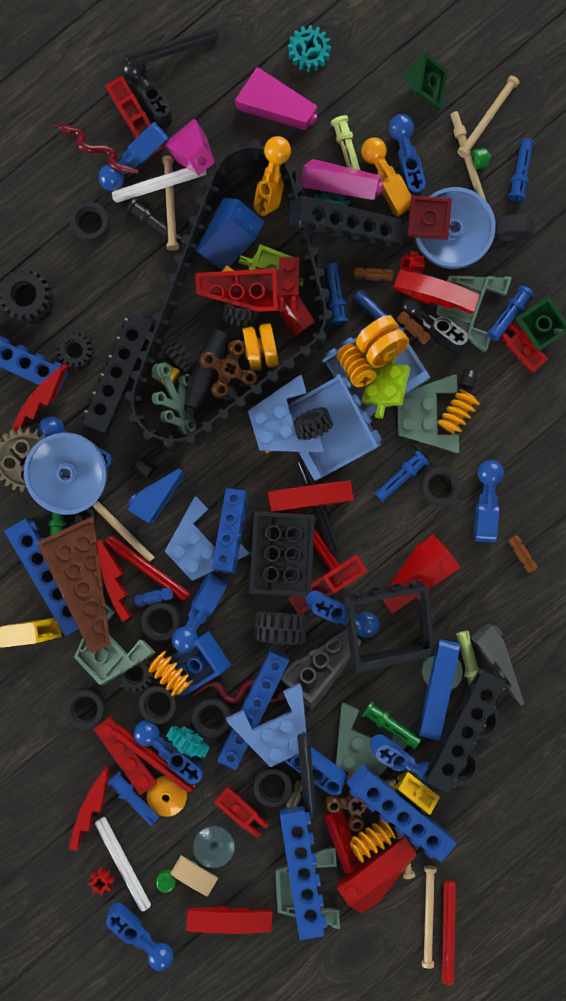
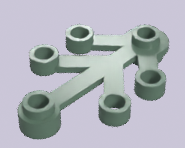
M166 363L155 364L152 368V374L155 379L163 381L171 399L166 398L163 392H156L152 395V401L155 405L161 404L177 411L179 418L175 417L171 410L163 411L160 415L161 421L176 425L178 431L185 436H188V432L193 434L196 430V422L193 419L194 409L187 407L186 411L184 409L187 386L191 376L185 374L179 377V390L177 394L169 376L171 374L170 366Z

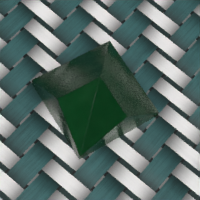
M425 52L406 71L403 78L415 93L436 109H441L448 70Z
M550 296L515 318L538 352L566 334V319Z

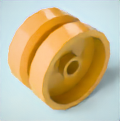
M384 316L375 320L356 339V346L362 353L366 354L367 361L374 368L382 367L396 359L409 344V338L402 330H398L399 325L391 316Z
M266 323L259 326L260 338H257L255 329L252 326L242 328L245 340L243 341L246 359L249 360L250 369L254 372L262 370L261 357L265 358L266 366L269 369L279 367L271 324Z

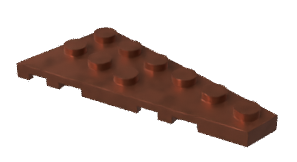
M93 516L37 542L43 558L91 654L110 645Z

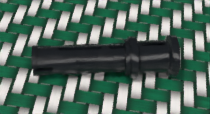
M137 198L133 199L128 205L126 213L133 215L139 220L141 225H148L168 241V226L155 217L150 208L146 209L139 203ZM176 233V242L180 243L182 236Z

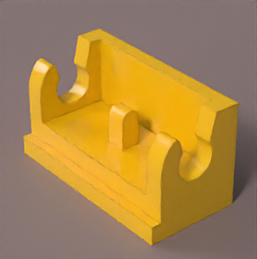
M409 772L399 774L397 777L399 782L392 788L402 793L421 808L424 814L430 815L440 797Z

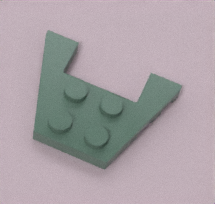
M448 276L446 282L479 294L475 311L470 315L455 307L449 310L438 305L435 314L439 317L450 319L467 333L469 342L481 351L486 352L491 338L488 336V332L473 327L485 290L505 296L512 277Z
M451 375L415 388L404 395L402 406H397L398 436L442 448L453 453H459V434L438 435L436 394H456L457 375Z
M105 601L106 619L108 621L116 611ZM109 635L110 645L92 654L82 638L74 658L99 685H105L156 652L144 640H139L127 654Z
M342 702L335 765L350 773L357 771L364 764L376 775L380 776L388 766L377 760L369 746L371 737L351 729L359 709ZM393 735L392 741L403 750L407 744Z
M335 846L315 852L318 866H314V871L315 868L337 867ZM285 864L275 870L278 913L296 917L288 864ZM302 868L299 870V874L301 875H307L309 873V870L306 868ZM305 889L302 891V894L309 896L312 894V891ZM339 907L320 908L321 915H326L327 925L340 929ZM308 910L305 914L307 916H313L316 912L313 910Z

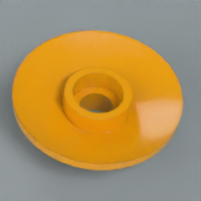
M166 776L156 778L157 784L147 790L148 805L160 816L168 817L179 813L185 806L187 792ZM168 795L170 800L164 801L162 796Z

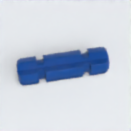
M168 587L161 589L162 591L156 590L145 593L144 596L143 594L136 595L134 603L137 607H142L146 603L150 605L162 602L163 599L164 601L173 598V591Z

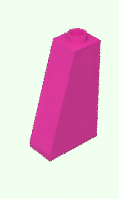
M258 67L235 99L236 109L302 130H307L309 125L313 126L318 118L317 105Z
M195 119L164 143V146L176 162L197 175H200L215 163L207 137Z
M315 159L310 160L303 166L300 182L303 188L372 200L378 194L381 195L383 182H380L381 175Z

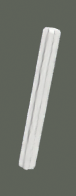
M184 168L112 192V197L118 203L206 175V170L197 175L188 168Z
M105 817L98 819L95 822V826L140 911L147 910L151 903Z

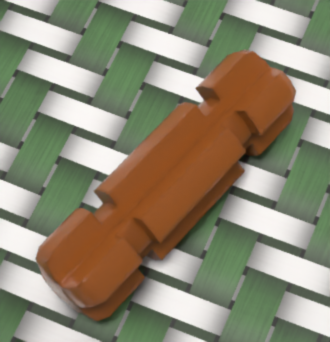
M355 268L354 279L362 280V278H365V280L381 281V279H384V281H392L393 270L385 269V271H382V269L366 268V270Z
M402 311L397 316V321L400 324H405L404 327L415 337L418 336V340L422 344L427 343L431 335L427 331L424 332L422 326L413 318L410 319L409 314Z
M519 536L511 537L508 542L511 547H514V552L521 563H524L526 571L530 573L536 570L537 565L531 560L532 557L524 544H521L522 541Z

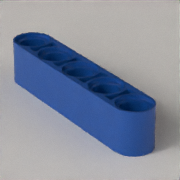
M442 639L437 641L419 724L418 736L434 740H440L459 655V643Z
M311 747L314 783L330 795H339L346 781V773ZM299 754L284 760L301 773Z

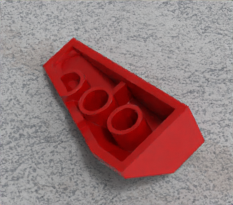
M277 269L195 273L196 294L257 312L279 310V270Z
M432 534L416 546L389 585L395 583L402 585L409 583L410 580H421L430 589L458 570L460 566L447 548ZM417 593L384 599L382 601L390 612L394 613L417 598Z
M404 836L363 862L351 873L341 876L338 879L337 889L350 907L363 913L379 903L417 855V852L407 837Z

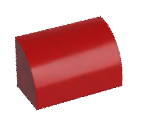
M300 297L297 300V311H292L291 298H285L284 312H279V310L277 312L295 339L314 327L315 321Z

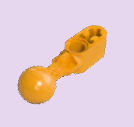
M280 136L270 138L265 144L264 153L269 161V165L265 168L262 181L257 184L254 199V209L260 216L267 215L280 205L284 187L280 167L281 164L289 159L291 154L289 142Z
M376 137L369 138L362 145L361 155L367 163L374 164L378 171L377 175L382 176L380 181L383 182L382 193L393 214L399 217L410 211L411 194L400 174H396L393 167L388 166L385 160L387 153L385 143Z

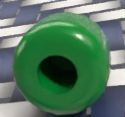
M473 149L470 152L476 170L486 168L489 165L491 155L487 149Z
M169 869L162 870L156 878V887L163 893L171 892L177 882V878L170 874L171 870Z

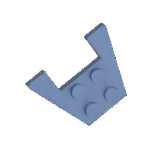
M302 375L296 377L248 411L260 451L324 452L320 436H317L315 439L311 438V440H298L286 401L287 399L307 394Z
M197 496L193 498L165 550L192 581L214 571L212 565L215 546L194 525L209 510ZM242 545L240 546L238 559L249 554Z
M300 683L283 691L291 711L252 729L243 710L226 718L228 724L270 767L299 754L297 736L302 734V732H306L303 693Z

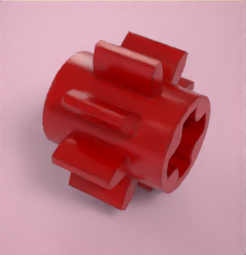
M413 251L410 254H404L400 263L401 269L421 274L425 268L424 256H419V252Z
M100 867L98 873L94 871L91 873L92 879L88 882V885L92 886V893L98 892L103 896L105 890L111 891L112 885L109 883H113L115 878L110 877V869L105 871Z

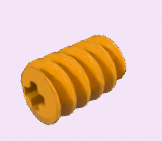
M354 344L344 345L338 351L337 360L355 387L366 386L376 378V372L367 361L365 354L358 347H355Z
M461 389V393H456L455 395L457 400H452V406L446 408L448 413L442 414L444 420H438L437 422L443 429L452 434H455V431L462 432L459 424L466 426L467 423L463 418L470 419L471 416L467 412H475V409L472 407L473 404L480 405L473 395Z
M164 651L151 663L149 672L157 671L154 677L156 679L162 677L160 684L168 683L166 690L174 689L171 694L174 697L181 694L194 680L187 682L186 680L189 675L181 676L183 669L175 670L177 663L169 664L172 657L164 658L166 653Z
M380 819L379 825L374 823L372 824V829L367 827L365 833L359 832V839L353 836L350 845L357 858L363 863L364 854L371 858L370 850L377 854V846L385 849L383 842L385 841L391 845L390 838L396 839L389 824Z

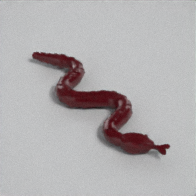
M53 124L52 128H59L61 132L67 135H77L76 145L83 152L108 154V164L112 168L126 173H138L137 169L116 163L117 153L112 147L107 145H87L84 143L86 136L83 131L67 124L59 126Z
M255 679L245 681L234 697L229 696L221 682L215 680L208 681L200 686V688L192 693V696L199 695L208 690L209 687H215L220 698L225 703L230 705L238 704L245 697L248 689L252 687ZM284 690L278 692L276 697H271L268 704L284 701L286 699L283 693Z

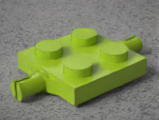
M259 245L258 251L252 259L241 255L238 263L249 266V270H279V258L292 256ZM300 277V286L302 287L305 278Z
M396 359L382 367H373V370L376 372V378L364 388L362 402L364 405L377 406L375 417L379 419L383 418L386 407L392 405L402 406L410 367L408 365H396Z

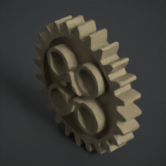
M19 427L17 433L14 429H11L10 436L4 433L2 435L3 439H0V480H7L5 486H8L10 483L13 484L12 490L19 486L21 492L26 487L23 473L25 462L22 460L28 456L34 445L45 438V435H38V429L31 433L30 427L25 432H23L22 427ZM18 442L26 443L28 449H20ZM6 458H13L16 465L8 464Z

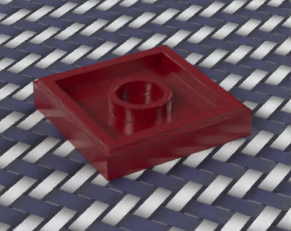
M411 195L407 237L448 240L452 198Z

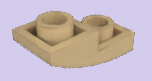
M182 855L170 873L184 884L207 897L218 880L216 875L201 868L197 863Z

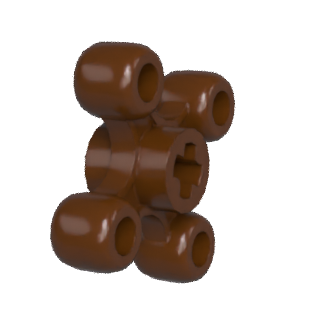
M233 340L229 343L228 356L224 360L218 359L212 352H204L199 357V363L202 367L217 370L218 380L211 387V393L216 398H223L228 394V383L233 378L238 379L244 386H250L257 381V375L254 371L242 370L239 367L238 358L245 352V345L241 340ZM235 345L238 346V351H235ZM207 356L210 358L209 363H206L205 358ZM227 366H231L229 372H225ZM247 375L250 376L249 382L246 380ZM219 386L222 388L221 393H218L217 390Z
M356 771L348 773L346 777V782H348V780L353 776V774ZM351 789L343 797L328 795L325 799L326 809L330 813H337L340 809L349 810L350 815L347 820L349 828L354 832L361 831L364 828V819L361 813L366 809L365 801L362 798L357 800L349 792Z

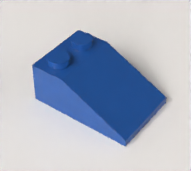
M223 198L196 252L223 271L226 265L230 267L255 241L264 221L241 201Z
M177 469L140 491L137 495L134 494L128 502V505H130L128 510L147 523L154 524L186 473Z
M209 631L193 642V647H196L191 652L182 653L177 651L171 655L172 658L169 664L176 662L175 670L182 668L181 676L188 674L189 676L186 681L194 680L179 694V698L220 675L231 665Z

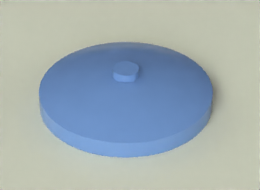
M461 187L445 188L430 195L429 197L452 198L448 240L415 238L420 252L433 264L448 269L465 268L479 261L490 248L495 235V218L489 204L476 192Z
M56 433L40 440L30 450L24 465V480L30 495L43 508L58 514H75L88 509L100 498L107 482V466L103 455L90 440L74 433Z

